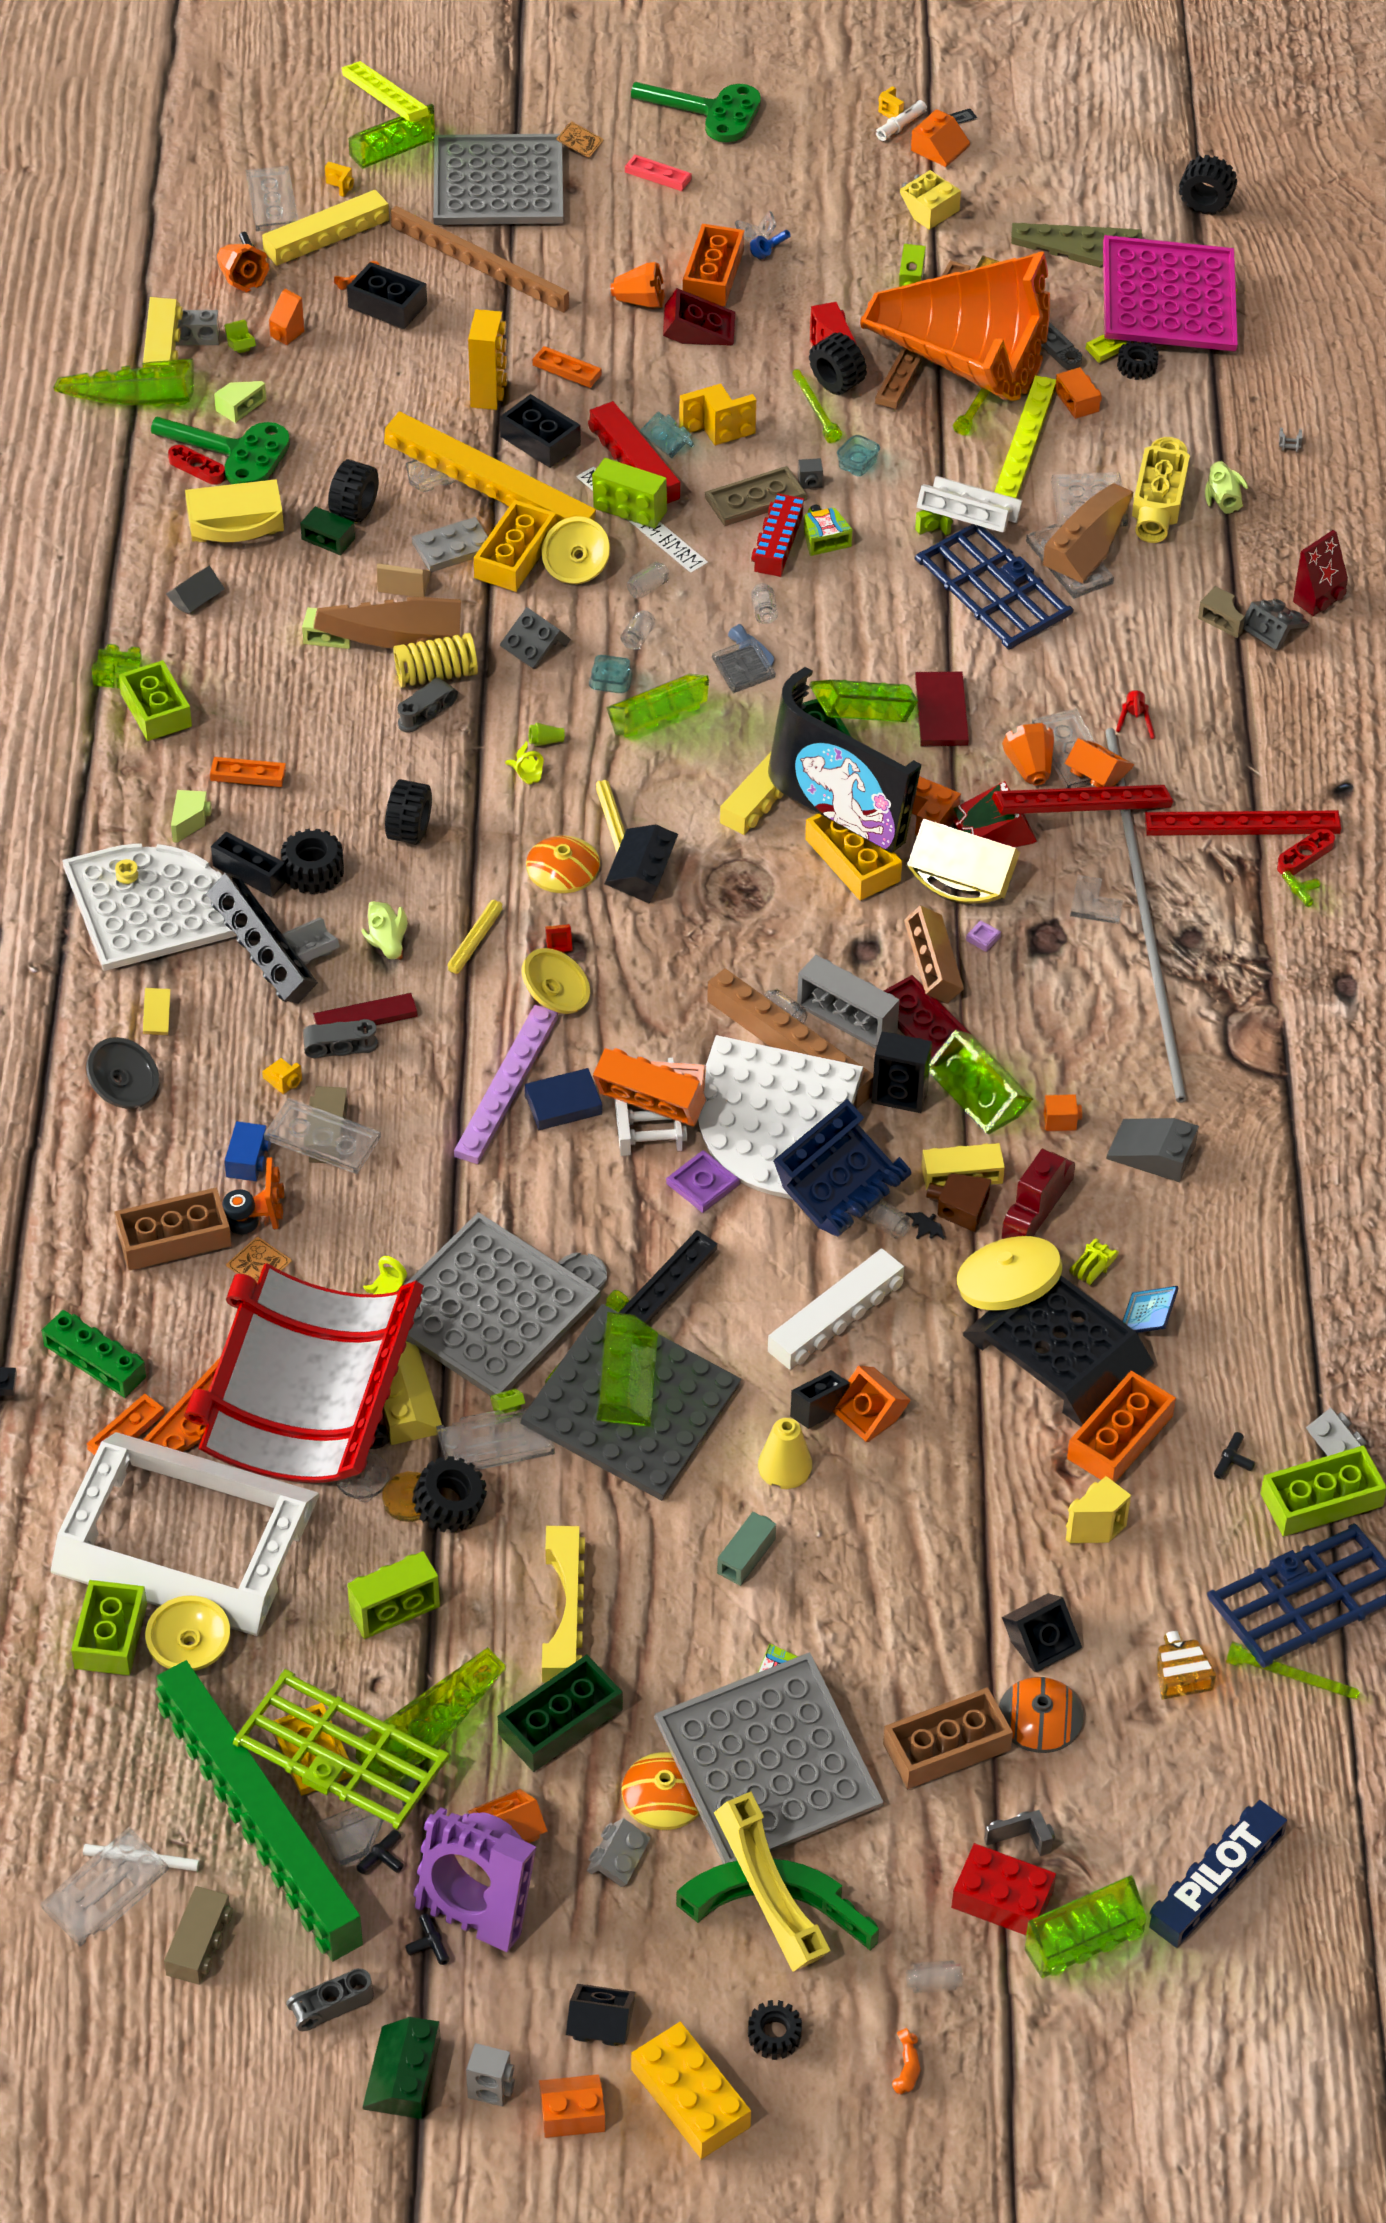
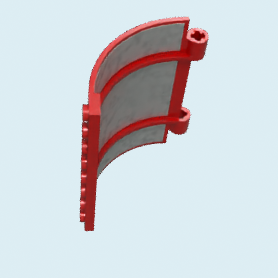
M268 1263L264 1264L258 1282L246 1274L234 1275L226 1302L238 1310L209 1391L203 1389L193 1390L184 1417L191 1423L207 1425L198 1449L240 1469L287 1481L324 1483L361 1474L367 1465L366 1458L369 1449L375 1441L374 1434L377 1425L382 1420V1410L385 1401L390 1396V1386L398 1372V1363L401 1354L406 1348V1339L413 1327V1318L417 1307L421 1303L424 1285L413 1281L400 1286L399 1291L392 1293H349L328 1289L300 1280Z

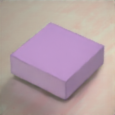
M980 920L966 935V941L987 952L999 940L1001 931Z

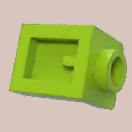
M926 510L916 512L915 530L919 535L938 528L945 535L951 533V525L953 524L951 517Z
M516 1388L490 1396L495 1419L498 1422L522 1415L521 1405L525 1404L523 1393Z

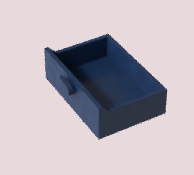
M589 1068L525 1084L524 1097L527 1099L538 1131L602 1115L603 1105Z

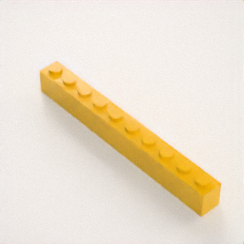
M400 411L385 427L384 444L506 504L508 507L514 500L554 512L556 513V524L566 518L576 516L586 517L595 521V508Z

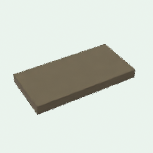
M785 466L706 491L705 499L725 527L768 513L770 502L775 501L777 493L804 498V501L807 500V493L790 469Z

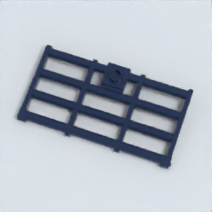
M971 524L928 549L919 552L914 558L920 565H924L944 585L947 591H951L974 614L977 620H981L1002 641V645L1008 650L1070 616L1074 611L1071 606H1067L1057 597L1040 577L1037 578L1034 575V569L1021 556L1016 558L1011 549H1007L982 526ZM977 532L999 554L988 559L967 537ZM959 543L980 564L972 569L968 568L949 547ZM940 553L961 575L951 579L930 558ZM1005 560L1008 562L1001 568L996 566ZM988 571L1010 593L1000 598L978 575ZM1026 580L1029 582L1020 588L1017 586ZM970 581L991 604L981 608L959 586ZM1035 589L1038 590L1059 611L1048 616L1026 594ZM1018 599L1040 622L1030 627L1008 604ZM1000 610L1021 632L1011 637L989 615Z
M1353 1523L1348 1526V1529L1312 1546L1306 1545L1297 1553L1291 1550L1270 1560L1269 1566L1263 1569L1257 1568L1254 1570V1573L1221 1589L1208 1591L1207 1597L1256 1658L1260 1666L1265 1668L1273 1664V1660L1309 1643L1311 1645L1317 1643L1319 1638L1357 1620L1360 1622L1367 1615L1386 1607V1594L1360 1607L1350 1596L1386 1579V1559L1362 1530ZM1353 1538L1363 1548L1328 1566L1318 1557L1319 1554ZM1369 1558L1379 1568L1345 1586H1342L1334 1576ZM1309 1560L1317 1571L1310 1573L1303 1562ZM1276 1576L1284 1587L1278 1589L1270 1577ZM1323 1580L1333 1590L1296 1609L1286 1599ZM1258 1583H1261L1269 1593L1233 1611L1223 1601ZM1339 1600L1349 1609V1612L1312 1630L1302 1619ZM1276 1602L1285 1612L1284 1615L1250 1631H1247L1239 1621ZM1291 1623L1301 1632V1635L1266 1652H1263L1255 1642Z

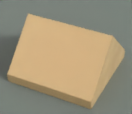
M377 563L378 592L424 597L431 571Z

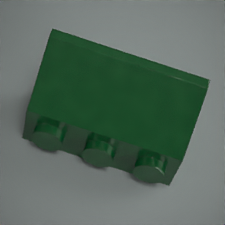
M408 2017L382 2026L364 2098L363 2110L422 2119L441 2039L440 2021Z

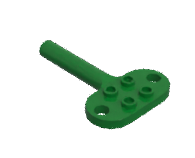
M634 82L631 89L632 99L706 115L705 131L710 138L719 142H733L743 138L761 104L759 91L747 84L729 85L723 88L718 97L714 99Z
M155 417L151 425V433L154 435L229 456L224 468L226 479L230 484L268 480L290 446L288 431L284 426L272 422L258 423L251 426L238 439L161 417ZM242 475L247 476V477H245V478H239V476H242Z

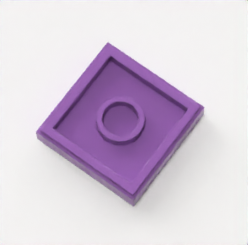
M702 1150L668 1176L666 1184L704 1213L739 1186L740 1179Z

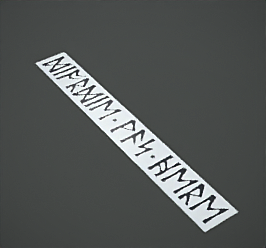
M595 467L576 476L592 491V474L596 470ZM628 520L690 573L708 563V561L661 522L654 529Z

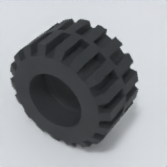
M1205 155L1204 158L1198 156L1196 160L1192 159L1189 165H1187L1179 184V195H1182V201L1187 202L1186 206L1194 208L1195 212L1201 211L1202 214L1207 215L1210 212L1212 215L1216 214L1217 211L1219 213L1222 212L1224 208L1228 207L1237 185V174L1235 171H1232L1233 167L1227 165V161L1224 159L1219 160L1217 156L1212 158L1210 155Z
M835 332L815 344L809 351L810 367L813 370L814 376L832 394L840 395L862 382L867 375V365L860 348L849 336L843 335L840 332Z
M349 459L343 461L335 472L328 495L329 511L351 521L362 522L371 511L376 500L379 485L377 469Z
M402 779L396 782L390 793L385 815V832L388 839L415 845L421 842L428 827L432 808V792L429 785Z
M305 829L304 832H295V836L290 835L287 838V842H284L282 845L281 861L285 862L286 883L290 884L292 889H299L301 893L306 891L309 894H315L318 891L323 893L325 889L331 890L334 888V884H338L341 881L340 877H343L344 874L343 849L341 842L338 841L335 835L331 836L328 831L321 832V829H315V831Z
M448 1456L446 1460L440 1457L435 1462L431 1461L423 1469L414 1487V1495L412 1497V1503L416 1504L414 1510L416 1514L421 1513L420 1519L422 1522L428 1521L430 1523L429 1527L432 1529L436 1526L440 1528V1532L450 1529L451 1533L457 1532L458 1528L464 1530L475 1521L487 1495V1491L484 1490L487 1486L485 1480H480L482 1473L475 1471V1466L472 1463L469 1465L464 1463L465 1459L459 1458V1460H454V1456ZM437 1488H449L455 1491L461 1498V1501L446 1499Z

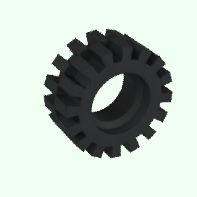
M1128 341L1126 345H1121L1117 362L1119 372L1122 371L1121 374L1123 376L1128 374L1127 378L1129 379L1133 376L1135 380H1139V377L1144 380L1146 375L1149 378L1152 377V374L1156 373L1159 353L1156 351L1157 348L1155 346L1152 347V344L1149 342L1145 344V342L1138 343L1133 341L1131 343Z
M769 2000L767 2007H765L764 2003L758 2005V2010L754 2008L751 2017L749 2016L750 2046L754 2045L756 2053L760 2050L762 2051V2057L767 2058L769 2053L772 2054V2060H777V2054H781L783 2059L787 2057V2051L792 2055L795 2052V2046L799 2047L802 2036V2020L799 2018L797 2010L792 2012L793 2006L788 2003L786 2007H783V2001L778 2000V2005H773V2000ZM770 2022H778L783 2024L787 2031L783 2036L774 2038L767 2036L763 2028Z

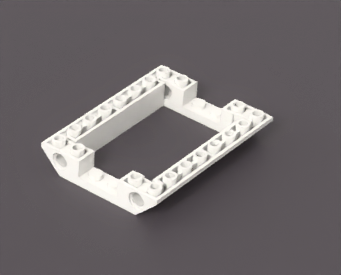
M115 1432L101 1442L58 1532L51 1573L84 1584H88L89 1580L145 1586L147 1603L161 1606L165 1602L181 1596L204 1597L215 1602L223 1609L228 1617L231 1629L258 1636L278 1591L277 1575L292 1541H300L320 1495L312 1490ZM129 1462H131V1465L274 1508L239 1589L94 1545L99 1535L96 1522L113 1486L121 1488L127 1475L126 1469Z

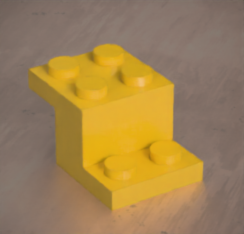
M721 383L680 395L679 430L684 435L704 429L714 446L756 434L757 400L753 394L732 400Z

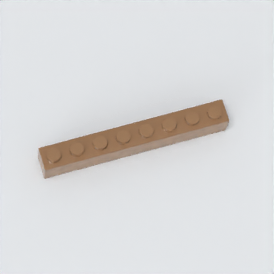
M726 968L708 981L707 1001L768 1046L861 1066ZM864 1067L863 1076L853 1104L856 1109L872 1097L873 1074Z

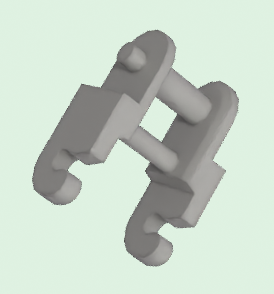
M1280 428L1279 447H1282V451L1285 448L1296 449V452H1298V448L1301 449L1302 429H1299L1296 439L1285 438L1283 428ZM1285 441L1296 442V444H1287Z

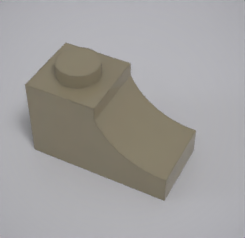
M1215 586L1200 601L1198 619L1236 638L1243 633L1245 616L1234 607L1235 595Z

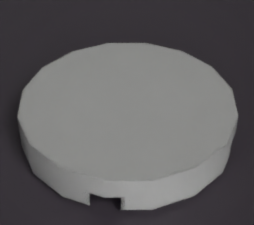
M581 1252L572 1253L558 1262V1264L600 1291L607 1282L606 1266L595 1255L589 1253L588 1256L581 1255Z

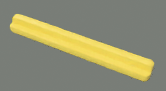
M607 780L598 781L596 783V790L616 851H618L625 830L609 782Z
M495 899L490 901L448 962V970L450 972L460 973L503 910V904Z

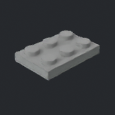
M473 517L412 536V544L428 570L434 572L472 560L488 536L477 518Z

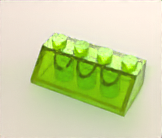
M427 105L429 115L423 117L421 121L409 122L402 116H399L349 137L350 157L363 169L434 141V105Z
M689 673L606 707L615 734L624 735L625 738L638 734V729L643 727L650 729L658 726V721L665 718L666 720L678 718L680 716L679 713L687 710V712L699 709L700 704L707 702L709 677L708 675Z
M831 679L811 681L809 684L826 715L833 718L907 722L918 702L912 689L906 684Z
M955 1030L930 1061V1074L987 1134L1018 1119L1033 1100L1028 1092L972 1034Z
M607 1312L603 1335L596 1420L650 1427L658 1332L635 1315Z
M1133 1876L1125 1877L1028 1921L1024 1950L1041 1978L1049 1975L1056 1976L1062 1973L1068 1966L1075 1963H1085L1093 1955L1101 1951L1104 1953L1109 1952L1117 1944L1126 1940L1133 1941L1143 1934L1147 1917Z

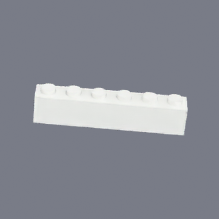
M881 1248L768 1335V1352L789 1370L798 1364H803L809 1355L817 1349H822L828 1340L835 1335L843 1333L850 1323L861 1319L865 1312L873 1305H879L891 1291L898 1290L904 1281V1266Z

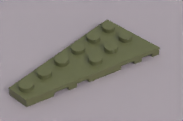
M1012 223L1011 244L1033 250L1039 248L1050 251L1051 255L1057 256L1058 253L1068 255L1070 260L1101 268L1103 267L1104 235L1142 239V229Z

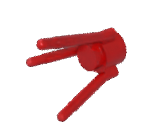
M1138 690L1129 692L1126 697V703L1122 704V712L1116 732L1119 733L1121 731L1127 712L1135 715L1136 718L1141 713H1144L1150 738L1154 739L1155 735L1149 715V706L1145 704V694Z

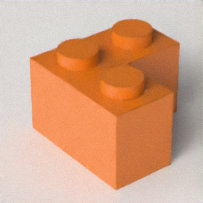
M919 776L912 814L916 815L915 835H918L923 819L950 827L957 817L953 808L960 805L961 793Z

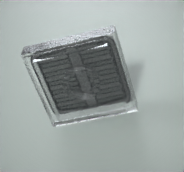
M755 638L712 653L714 663L733 694L775 678L776 673Z

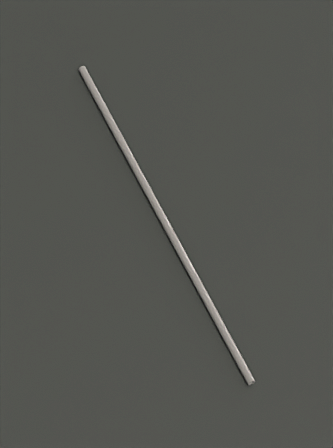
M1108 728L1105 731L1108 749L1119 755L1115 730ZM1124 777L1116 786H1125ZM1124 809L1120 811L1175 1097L1178 1103H1183L1186 1101L1185 1089L1130 809Z

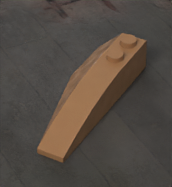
M1113 483L1091 497L1045 544L1043 565L1080 583H1084L1107 557L1109 547L1114 541L1115 533L1121 525L1122 517L1127 511L1134 492Z
M407 597V601L394 602V599L384 600L385 604L371 605L370 602H365L351 608L348 605L317 608L313 624L314 629L360 643L385 648H393L402 644L408 646L409 643L416 645L420 641L425 643L427 640H432L434 642L437 638L443 640L444 637L452 639L454 635L460 636L461 600Z

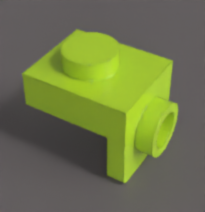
M243 319L224 325L228 346L238 353L247 352L250 350V347L256 346L255 338L248 331L246 320Z

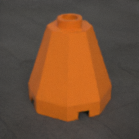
M228 244L220 248L217 254L218 264L227 282L246 293L251 291L250 288L252 287L257 288L261 286L270 269L269 264L265 260L267 258L266 253L249 244Z
M657 262L645 263L614 278V283H611L612 296H615L616 300L650 308H663L665 294L664 289L661 290V284H664L660 264Z
M1035 723L1017 727L1018 732L1015 734L1012 731L1006 733L1002 743L1004 752L1023 779L1033 785L1044 784L1051 774L1054 746L1053 730L1050 727L1047 730L1046 725L1043 723Z

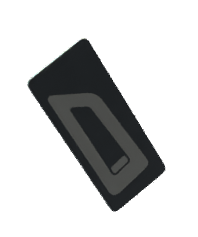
M971 109L948 114L953 116L958 124L977 119V116Z

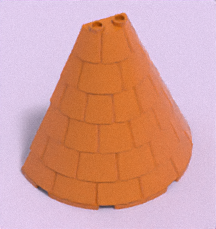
M1038 252L1018 259L1012 258L965 272H955L874 293L864 315L861 317V328L868 329L888 340L896 342L909 351L921 355L934 364L944 367L959 377L969 380L1004 400L1021 399V394L1029 392L1035 375L1037 376L1043 361V356L1040 355L1041 344L1047 342L1050 292L1044 291L1045 278L1048 277L1045 253Z

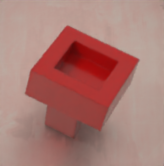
M570 924L545 927L547 948L560 952L573 951Z

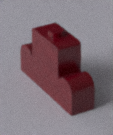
M1043 1148L1040 1150L1018 1182L1016 1203L1009 1208L1005 1216L1002 1239L1017 1236L1033 1237L1073 1181L1075 1162Z

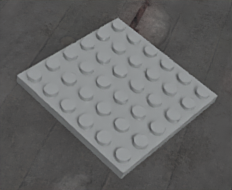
M560 134L434 135V225L563 223L562 143L556 140Z
M478 1212L406 1283L417 1281L424 1285L421 1294L422 1300L416 1309L413 1318L414 1324L406 1340L491 1396L510 1390L601 1297V1292Z
M810 1652L655 1713L654 1719L723 1864L738 1860L714 1812L727 1801L750 1791L764 1816L762 1823L770 1852L879 1808L884 1803Z

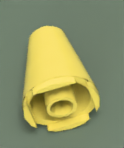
M782 1418L776 1421L758 1459L760 1476L767 1484L771 1486L772 1483L779 1485L780 1489H791L802 1485L807 1481L812 1471V1458L801 1427L796 1420L791 1418Z

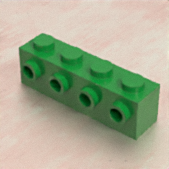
M62 1310L42 1329L45 1347L124 1398L146 1378L145 1362L138 1354L130 1353L118 1341L108 1339L99 1329L91 1328L83 1323L81 1318L75 1314L71 1315Z

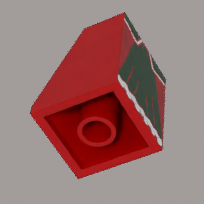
M1005 781L953 808L957 816L954 822L958 830L1014 848L1037 842L1025 814L1000 815L992 795L994 791H1011Z

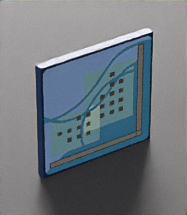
M1178 1286L1133 1292L1122 1322L1137 1333L1166 1329L1178 1293Z

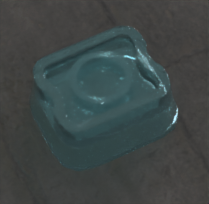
M861 435L850 437L837 451L839 467L842 470L851 472L855 476L864 475L877 461L880 451L879 444Z
M608 655L596 656L589 679V686L599 691L625 693L630 688L633 676L630 660Z

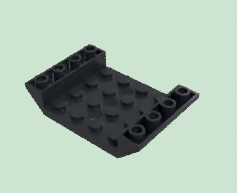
M1062 1275L1054 1287L1040 1298L1012 1309L989 1310L963 1332V1336L982 1351L992 1344L1064 1400L1062 1413L1080 1427L1130 1371L1142 1377L1154 1366L1153 1360L1136 1331ZM1081 1317L1085 1321L1082 1323H1075L1071 1320V1318ZM1055 1332H1063L1067 1336L1065 1338H1057L1053 1334ZM1044 1347L1049 1352L1042 1354L1038 1353L1035 1349Z

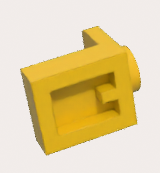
M892 86L879 95V113L891 118L904 112V101L896 98L895 87Z
M327 162L325 165L326 183L339 187V196L344 197L354 185L352 168Z
M282 1058L262 1071L263 1078L283 1095L290 1089L296 1088L302 1081L301 1065L295 1063L291 1066Z

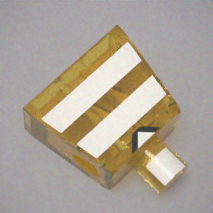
M1171 1631L1165 1634V1645L1158 1647L1156 1659L1161 1699L1213 1691L1216 1673L1199 1642L1195 1639L1182 1641L1178 1631Z

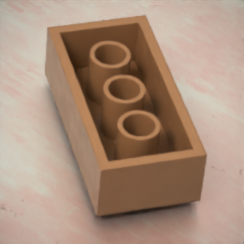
M217 1187L114 1211L116 1230L129 1271L232 1246L230 1227Z
M987 1687L884 1726L883 1745L908 1790L1011 1751L1013 1732Z

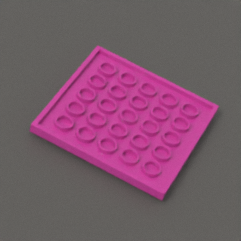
M1104 235L1105 339L1236 351L1238 342L1234 248Z

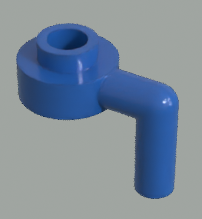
M784 230L769 240L763 236H758L751 240L750 251L754 257L764 259L771 254L772 247L790 238L791 234L788 230Z

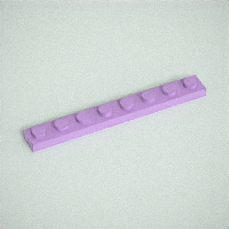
M534 1005L454 1149V1157L479 1164L558 1019V1012Z

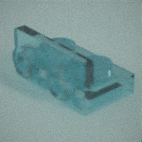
M659 411L640 430L648 440L670 458H673L685 444L691 448L694 446L690 439L691 433L683 426L681 428L677 427V422L670 415L664 416Z

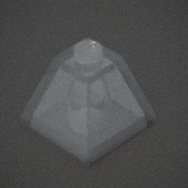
M355 1806L321 1820L316 1824L333 1859L341 1866L349 1867L358 1864L362 1857L369 1855L384 1820Z

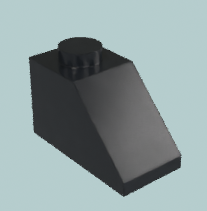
M830 1370L791 1390L790 1417L807 1429L827 1420L848 1390L850 1382Z

